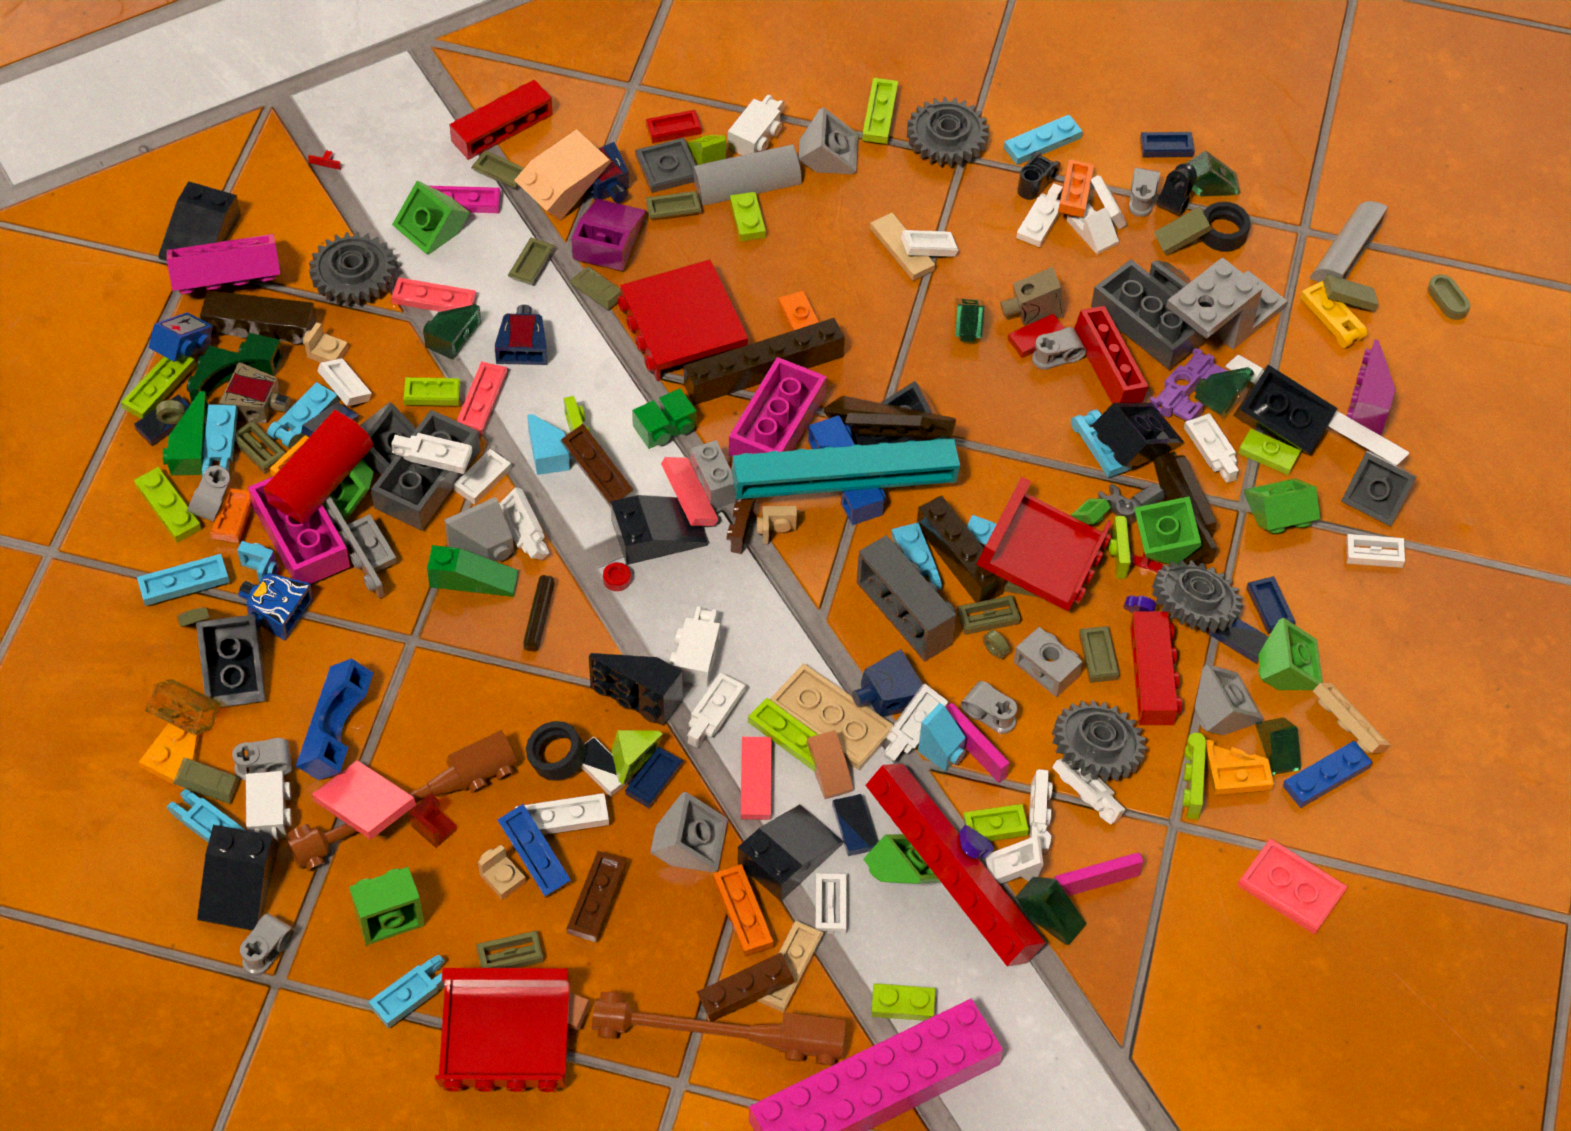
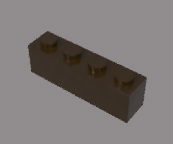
M207 290L200 319L213 326L211 334L214 335L224 334L245 338L248 337L249 333L278 339L282 342L303 344L306 332L312 330L315 325L316 315L314 303Z
M941 495L918 507L917 523H919L923 536L975 602H981L1002 595L1005 579L976 565L984 548Z

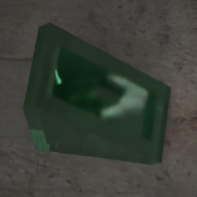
M1286 718L1256 722V728L1266 758L1269 761L1272 775L1301 770L1298 727Z

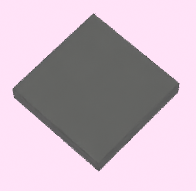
M684 138L635 150L636 159L651 193L694 182V166H696V163Z

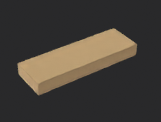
M893 213L870 223L872 232L913 281L935 271V263L929 256L907 255L901 240V234L906 228Z
M795 920L779 953H782L795 983L756 1001L785 1013L823 938V932Z

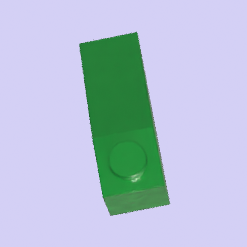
M200 391L169 435L168 448H163V464L168 465L171 476L202 475L203 448L208 414V401L205 391Z
M436 545L431 547L427 565L429 588L514 597L518 570L461 548Z

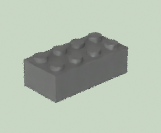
M1132 259L1094 287L1091 307L1105 306L1116 327L1168 370L1206 340L1204 336L1166 307L1167 300L1175 295V293Z
M433 410L429 411L411 435L417 436L420 433L471 445L472 454L466 470L481 451L479 431ZM396 455L371 488L374 509L422 531L454 488L453 484L463 474L405 460L404 457Z
M886 535L860 550L856 583L925 662L952 646L956 619L954 607L940 597L935 585L927 582L921 575L919 567L905 557L900 545L896 542L893 543Z

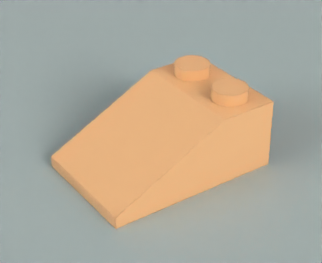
M576 129L531 160L514 181L547 212L561 221L612 161Z

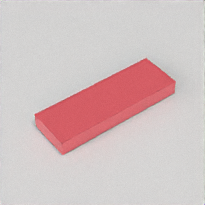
M398 277L391 300L392 304L470 317L476 299V291Z
M481 361L457 422L479 431V436H482L507 376V367Z
M664 457L661 465L690 525L715 526L718 517L689 459L684 457Z
M742 737L741 819L770 820L771 737Z

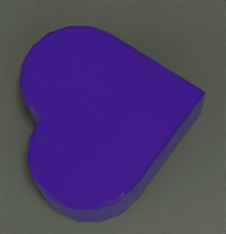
M1127 596L1123 605L1131 613L1133 611H1158L1156 602L1145 596Z
M965 825L959 831L961 848L969 857L973 859H978L979 857L986 858L993 851L994 848L991 842L969 826Z

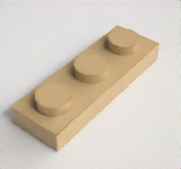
M1320 683L1313 690L1319 697L1318 703L1325 710L1332 711L1339 718L1337 720L1338 724L1345 731L1352 732L1358 738L1357 744L1367 753H1383L1390 746L1387 740L1332 683Z

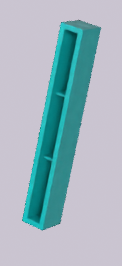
M935 439L930 441L880 443L863 446L853 445L837 448L826 447L811 450L798 449L796 451L784 452L771 451L758 454L744 453L733 455L731 473L736 499L957 482L960 463L954 439Z

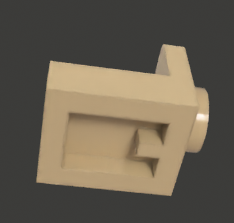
M318 322L312 330L306 332L303 339L307 358L320 363L341 359L349 349L348 342L325 334L322 324Z
M763 506L762 517H757V534H762L763 544H768L769 531H796L797 507Z
M502 845L495 849H489L478 861L479 875L501 900L526 883L525 876L508 859L506 849Z

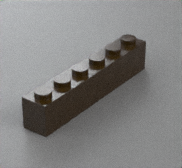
M835 318L818 322L684 365V387L693 405H697L761 384L777 357L807 369L843 358L845 337Z

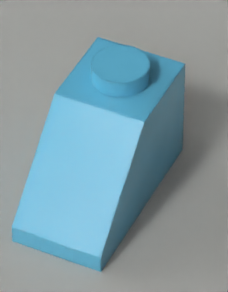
M534 414L527 415L528 432L537 475L570 470L569 459L573 458L560 442L565 437L564 431Z
M941 703L921 722L918 752L946 772L952 764L957 765L963 759L966 753L964 750L966 737L946 707Z

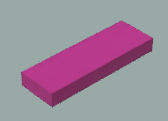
M430 186L453 198L470 213L499 214L500 188Z
M950 703L947 705L946 709L966 737L964 747L998 783L1006 779L1009 761L954 704Z
M1134 853L1057 875L1054 878L1052 887L1054 898L1057 900L1140 876L1143 865L1140 853Z

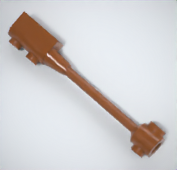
M500 730L448 755L446 763L449 769L427 782V785L408 794L413 796L417 803L430 796H437L460 789L465 790L469 788L471 793H475L487 786L486 779L496 775L498 780H502L514 773L512 767L517 765L514 752L503 731ZM345 823L329 832L322 833L315 828L311 829L309 824H305L287 834L289 839L287 845L298 868L306 866L308 871H313L325 864L323 857L328 855L329 844L357 832V830Z
M601 992L600 999L596 998L592 1030H598V1037L606 1039H616L617 1033H624L630 1025L746 1038L749 1041L785 1053V1060L803 1062L804 1055L815 1056L817 1064L835 1065V1059L842 1060L846 1020L783 1013L782 1024H753L751 1026L636 1013L632 1012L628 1002H625L624 994Z

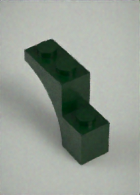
M249 333L246 341L240 344L238 353L208 346L205 354L199 357L194 376H190L187 382V391L190 394L191 403L200 391H205L208 398L217 388L229 382L238 363H243L274 376L283 359L281 341Z

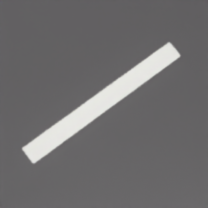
M1237 355L1226 365L1228 369L1251 382L1255 381L1263 369L1240 355ZM1338 411L1335 412L1327 425L1395 465H1398L1409 454L1405 449Z

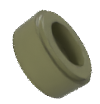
M174 400L160 402L156 407V417L164 424H177L185 413L184 405Z
M990 630L983 636V643L986 649L994 657L1002 659L1010 652L1008 643L997 631Z

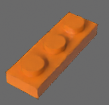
M1069 159L1058 212L1069 216L1084 217L1094 168L1093 164Z
M742 864L713 873V880L743 955L747 956L772 948L773 939Z

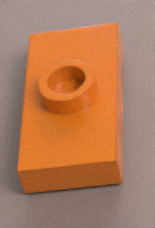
M804 291L779 298L778 304L792 331L819 322Z
M226 488L223 501L210 532L212 539L235 543L240 542L252 508L249 491Z

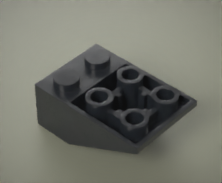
M591 653L589 655L590 687L599 695H607L616 700L623 708L635 710L647 721L657 722L665 726L682 703V670L658 657L600 653Z

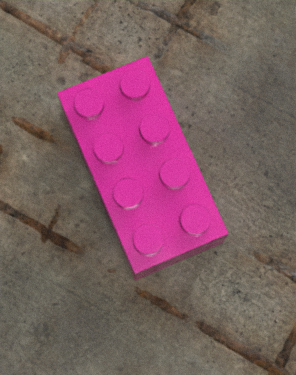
M274 234L167 250V264L172 291L178 290L180 294L194 292L196 287L206 286L208 290L222 287V283L232 282L233 285H243L249 283V279L259 278L260 281H269L276 279L275 275L281 274Z
M777 357L729 435V456L733 457V455L744 453L758 454L771 451H793L825 398L827 376Z
M273 477L248 487L252 507L292 579L312 584L350 567L347 548L322 504L303 525L268 504L263 488Z

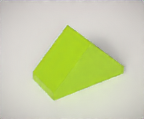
M710 134L687 142L688 148L698 165L726 159L725 135Z
M617 730L612 746V754L619 783L624 785L645 765L660 744L663 735L661 732Z

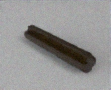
M541 575L539 577L523 641V647L527 651L535 652L539 649L554 587V578L552 576Z

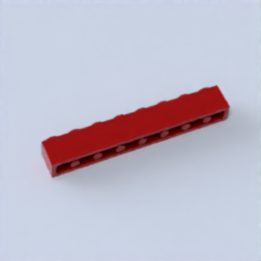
M903 763L882 765L865 785L1005 965L1008 967L1028 963L1042 948L1045 941L979 858L973 859L962 850L959 833Z

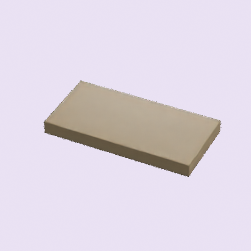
M804 663L770 698L772 702L817 735L835 730L846 762L859 771L888 740L886 737L893 726L892 723L866 705L857 707L850 694Z

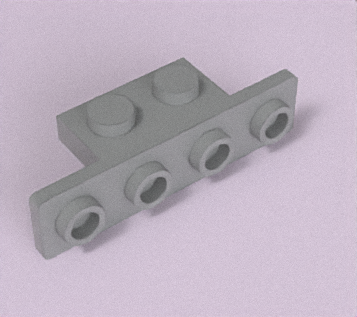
M331 497L326 499L327 510L325 511L333 525H336L339 530L338 534L345 546L349 547L352 552L350 559L356 570L362 569L365 574L363 580L367 589L370 592L375 591L378 598L383 597V585L376 573L397 563L396 556L370 514L347 525Z

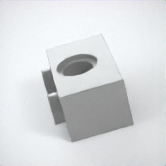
M717 440L691 448L690 463L713 509L736 502L731 469Z
M1040 627L1016 647L1014 663L1056 698L1080 676L1082 661L1074 651L1066 649L1053 634L1045 632Z

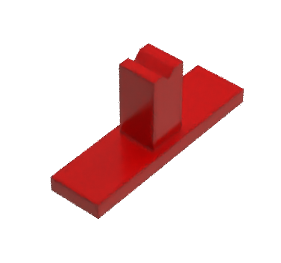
M326 150L323 157L308 155V162L311 164L341 170V162L331 160L333 157L332 151Z
M1130 553V564L1157 573L1163 567V564L1149 560L1150 558L1145 557V553H1143L1142 557Z

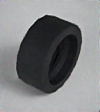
M1216 202L1209 205L1203 211L1209 223L1215 220H1228L1236 224L1240 229L1232 234H1224L1213 229L1200 237L1204 244L1214 250L1227 252L1239 249L1246 243L1251 222L1245 209L1231 202Z
M552 721L538 727L529 737L525 749L527 759L538 775L547 780L557 781L568 778L578 771L584 762L586 753L584 742L571 725L563 721ZM568 738L571 741L570 751L560 761L548 764L540 760L542 750L552 740Z

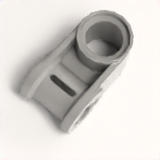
M1135 167L1129 202V211L1133 215L1144 217L1151 213L1160 177L1159 171Z
M1067 327L1060 331L1039 336L1036 339V351L1033 353L1032 362L1037 368L1047 370L1079 361L1085 356L1086 348L1076 330L1072 327Z
M216 465L209 467L205 471L198 489L196 488L187 512L214 522L230 479L229 473L225 468Z
M978 681L960 703L961 708L967 715L979 720L997 733H1010L1016 726L1015 715L1017 713V705L1015 701L984 681Z
M283 738L250 743L244 742L237 745L232 753L233 760L236 763L234 768L236 776L246 781V774L282 771L283 776H286L292 771L289 742ZM245 750H247L248 756H245ZM246 767H249V773H247Z
M269 913L263 915L254 930L240 946L244 970L253 976H259L268 971L281 952L291 943L295 929Z

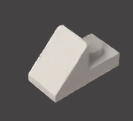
M1088 203L1086 204L1084 217L1067 215V222L1097 255L1118 245L1119 240L1106 208L1096 212Z
M1034 836L992 852L986 857L987 870L998 884L1018 877H1022L1032 884L1035 883L1044 865L1040 837Z

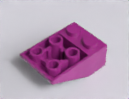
M596 199L579 219L571 239L572 258L623 271L645 218L646 210Z
M1374 339L1372 349L1366 348L1362 360L1364 365L1360 366L1351 397V406H1349L1346 416L1381 436L1391 407L1395 386L1379 340Z

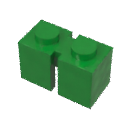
M681 388L659 397V402L664 408L662 410L654 400L632 410L633 427L648 449L667 443L672 435L677 437L681 434H687L697 427V411Z

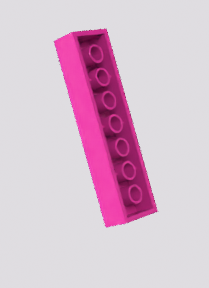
M970 998L749 1106V1123L754 1131H868L999 1066L1003 1049L974 1001Z

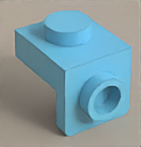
M241 542L237 549L241 566L257 570L259 583L265 574H277L278 563H276L274 550L267 549L258 543Z

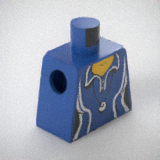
M271 573L265 574L258 586L247 581L243 582L238 593L239 597L247 600L248 615L255 614L258 616L260 626L284 641L287 640L313 601L309 583Z

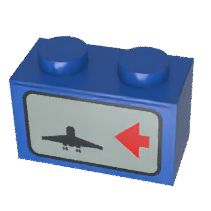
M188 312L155 323L148 348L176 362L207 350L211 344L213 326Z

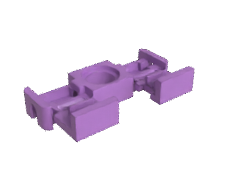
M1195 348L1193 349L1191 360L1185 366L1179 365L1165 380L1164 390L1156 399L1151 397L1150 402L1165 417H1170L1173 411L1174 415L1186 421L1198 418L1203 414V404L1198 401L1196 403L1190 401L1188 396L1200 384V379L1203 383L1205 381L1206 384L1211 383L1212 387L1215 388L1214 395L1219 396L1231 382L1232 372L1214 364V356L1210 354L1205 356L1202 350ZM1179 379H1185L1189 384L1180 386L1175 382Z

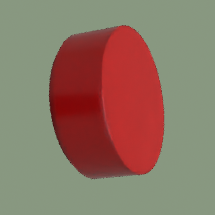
M620 562L607 565L603 570V583L605 587L611 591H622L628 588L631 583L629 567Z

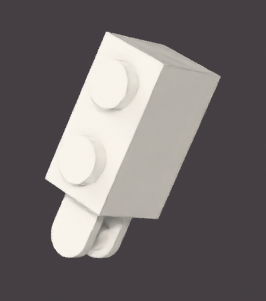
M767 95L762 102L753 99L728 130V149L740 155L765 151L772 137H776L781 130L780 114L783 112L785 102L773 100L771 95Z
M697 606L694 619L686 618L684 627L677 630L675 644L679 646L677 652H672L669 664L682 670L683 683L708 687L720 640V624L716 623L718 612L716 609H713L711 612L702 610V607Z
M282 771L246 774L247 831L273 835L277 841L278 839L287 838V827L292 826L291 809L286 808V800H291L290 782H285Z

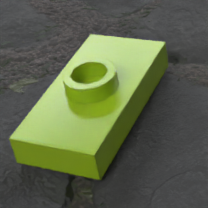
M405 377L404 405L459 406L460 378Z
M1250 429L1239 448L1238 454L1289 475L1299 458L1301 450Z
M1115 516L1112 539L1109 540V555L1114 556L1116 578L1126 579L1131 563L1127 519L1125 516Z

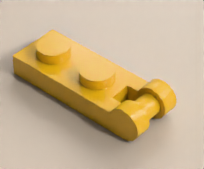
M1323 281L1301 292V300L1333 333L1342 348L1352 345L1354 340L1359 341L1367 337L1366 327L1344 303L1327 298ZM1348 326L1351 330L1347 331L1344 327Z

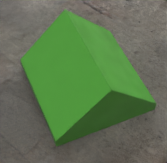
M1190 496L1134 508L1145 557L1166 564H1170L1171 561L1178 564L1180 560H1184L1201 546Z

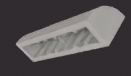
M793 144L694 166V185L702 206L730 200V195L750 192L759 194L802 184L799 160Z
M1373 201L1359 204L1311 274L1310 279L1321 282L1328 274L1346 280L1382 226L1388 206Z

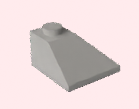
M822 107L800 138L798 159L815 172L854 174L857 164L858 133Z
M496 497L444 520L448 547L461 548L495 562L503 561L511 554H514L513 537Z
M1209 664L1203 667L1195 710L1200 717L1198 720L1204 730L1219 735H1226L1264 720L1237 672Z
M684 792L656 825L650 853L671 866L716 872L719 867L728 818L689 793Z

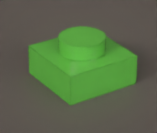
M1087 499L1071 516L1086 524L1094 525L1103 519V515L1111 507L1106 499Z

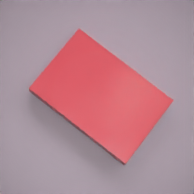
M358 760L312 794L315 803L370 840L416 805L413 796Z
M1271 838L1237 885L1315 935L1348 888L1345 884Z

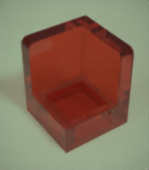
M432 793L409 812L411 826L435 848L457 831L456 824L441 812L440 801Z

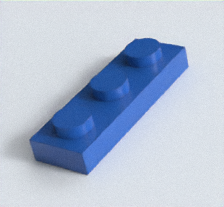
M1352 741L1286 779L1283 787L1297 805L1302 808L1368 770L1372 765V761L1358 744Z
M524 804L497 819L545 898L571 882Z

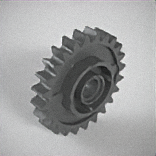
M946 97L943 98L942 102L934 98L933 104L925 101L924 108L917 106L916 113H911V118L908 120L907 138H909V145H914L913 152H921V159L929 157V163L937 160L939 166L944 162H947L950 167H952L953 162H957L961 166L963 159L972 162V156L979 157L980 151L985 150V144L988 143L989 126L986 125L987 118H982V111L975 112V105L967 107L966 101L959 104L957 103V98H954L952 102H948Z
M345 232L344 238H340L336 234L335 241L332 242L326 239L325 247L318 245V253H312L313 261H309L310 278L313 287L318 289V294L325 293L326 300L335 297L336 304L340 303L341 300H345L346 306H349L351 301H355L357 305H360L362 299L370 303V296L380 298L379 291L387 292V284H393L392 276L396 275L395 259L392 256V250L387 249L385 242L380 244L379 237L370 240L369 233L364 237H360L359 232H356L353 237H350L349 233Z
M1180 560L1178 565L1173 561L1170 562L1169 566L1163 565L1162 569L1158 570L1152 585L1154 589L1152 595L1158 597L1156 604L1164 605L1161 611L1170 612V619L1179 618L1180 625L1188 623L1192 630L1195 626H1198L1202 632H1205L1206 628H1209L1213 633L1216 632L1217 628L1225 631L1227 626L1232 627L1233 623L1237 621L1243 607L1241 603L1242 596L1237 594L1239 589L1231 587L1232 580H1224V573L1216 574L1214 567L1206 569L1204 563L1196 566L1192 560H1190L1188 565L1183 560Z
M1094 700L1091 701L1090 706L1084 701H1080L1078 707L1072 703L1069 710L1064 708L1061 715H1058L1052 731L1054 735L1052 743L1058 745L1056 753L1064 754L1063 762H1072L1070 769L1080 768L1081 775L1084 776L1088 772L1091 774L1092 780H1095L1097 775H1100L1104 782H1107L1109 776L1118 781L1120 775L1128 778L1130 772H1136L1138 766L1142 763L1147 749L1144 746L1146 738L1140 736L1142 728H1134L1136 720L1126 719L1127 712L1119 714L1117 713V706L1108 709L1106 702H1103L1101 706H1097Z

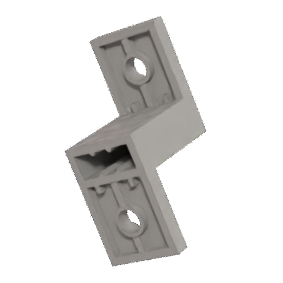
M1221 258L1168 299L1166 307L1206 339L1214 334L1231 349H1235L1285 309L1287 300L1250 271H1246L1243 274L1224 258Z

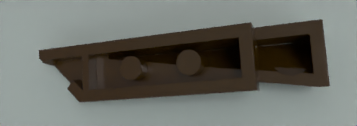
M848 396L837 398L827 405L823 411L828 418L839 415L843 424H847L856 435L952 439L956 419L953 417Z
M1170 452L1154 458L1153 462L1159 485L1165 496L1164 501L1190 496L1201 546L1183 561L1188 565L1190 560H1192L1196 566H1199L1201 563H1204V565L1213 563L1217 547L1212 538L1217 522L1186 456H1176L1175 452Z

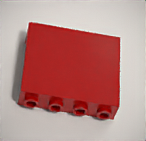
M711 259L620 285V296L617 297L619 309L621 312H626L628 329L630 332H635V342L638 351L644 352L646 368L648 372H653L656 381L661 380L660 370L748 345L746 332Z
M1021 476L976 565L1069 611L1073 602L1079 604L1086 591L1082 584L1088 585L1095 572L1090 567L1096 568L1103 555V552L1099 551V549L1105 550L1112 536L1107 533L1112 522L1108 520L1103 531H1100L1027 494L1026 491L1031 481Z
M442 968V981L445 989L439 1075H435V1080L440 1087H443V1090L459 1092L462 1091V1087H475L476 1091L491 1092L494 1091V1087H507L506 1090L510 1092H524L527 1087L538 1088L541 1092H556L557 1088H566L571 975L568 968Z

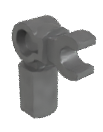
M1156 483L1140 491L1131 499L1125 498L1123 495L1120 496L1119 488L1114 484L1109 485L1110 496L1105 495L1102 491L1098 492V499H1106L1111 507L1110 510L1116 516H1125L1127 525H1131L1136 521L1135 507L1160 503L1165 498L1163 490Z

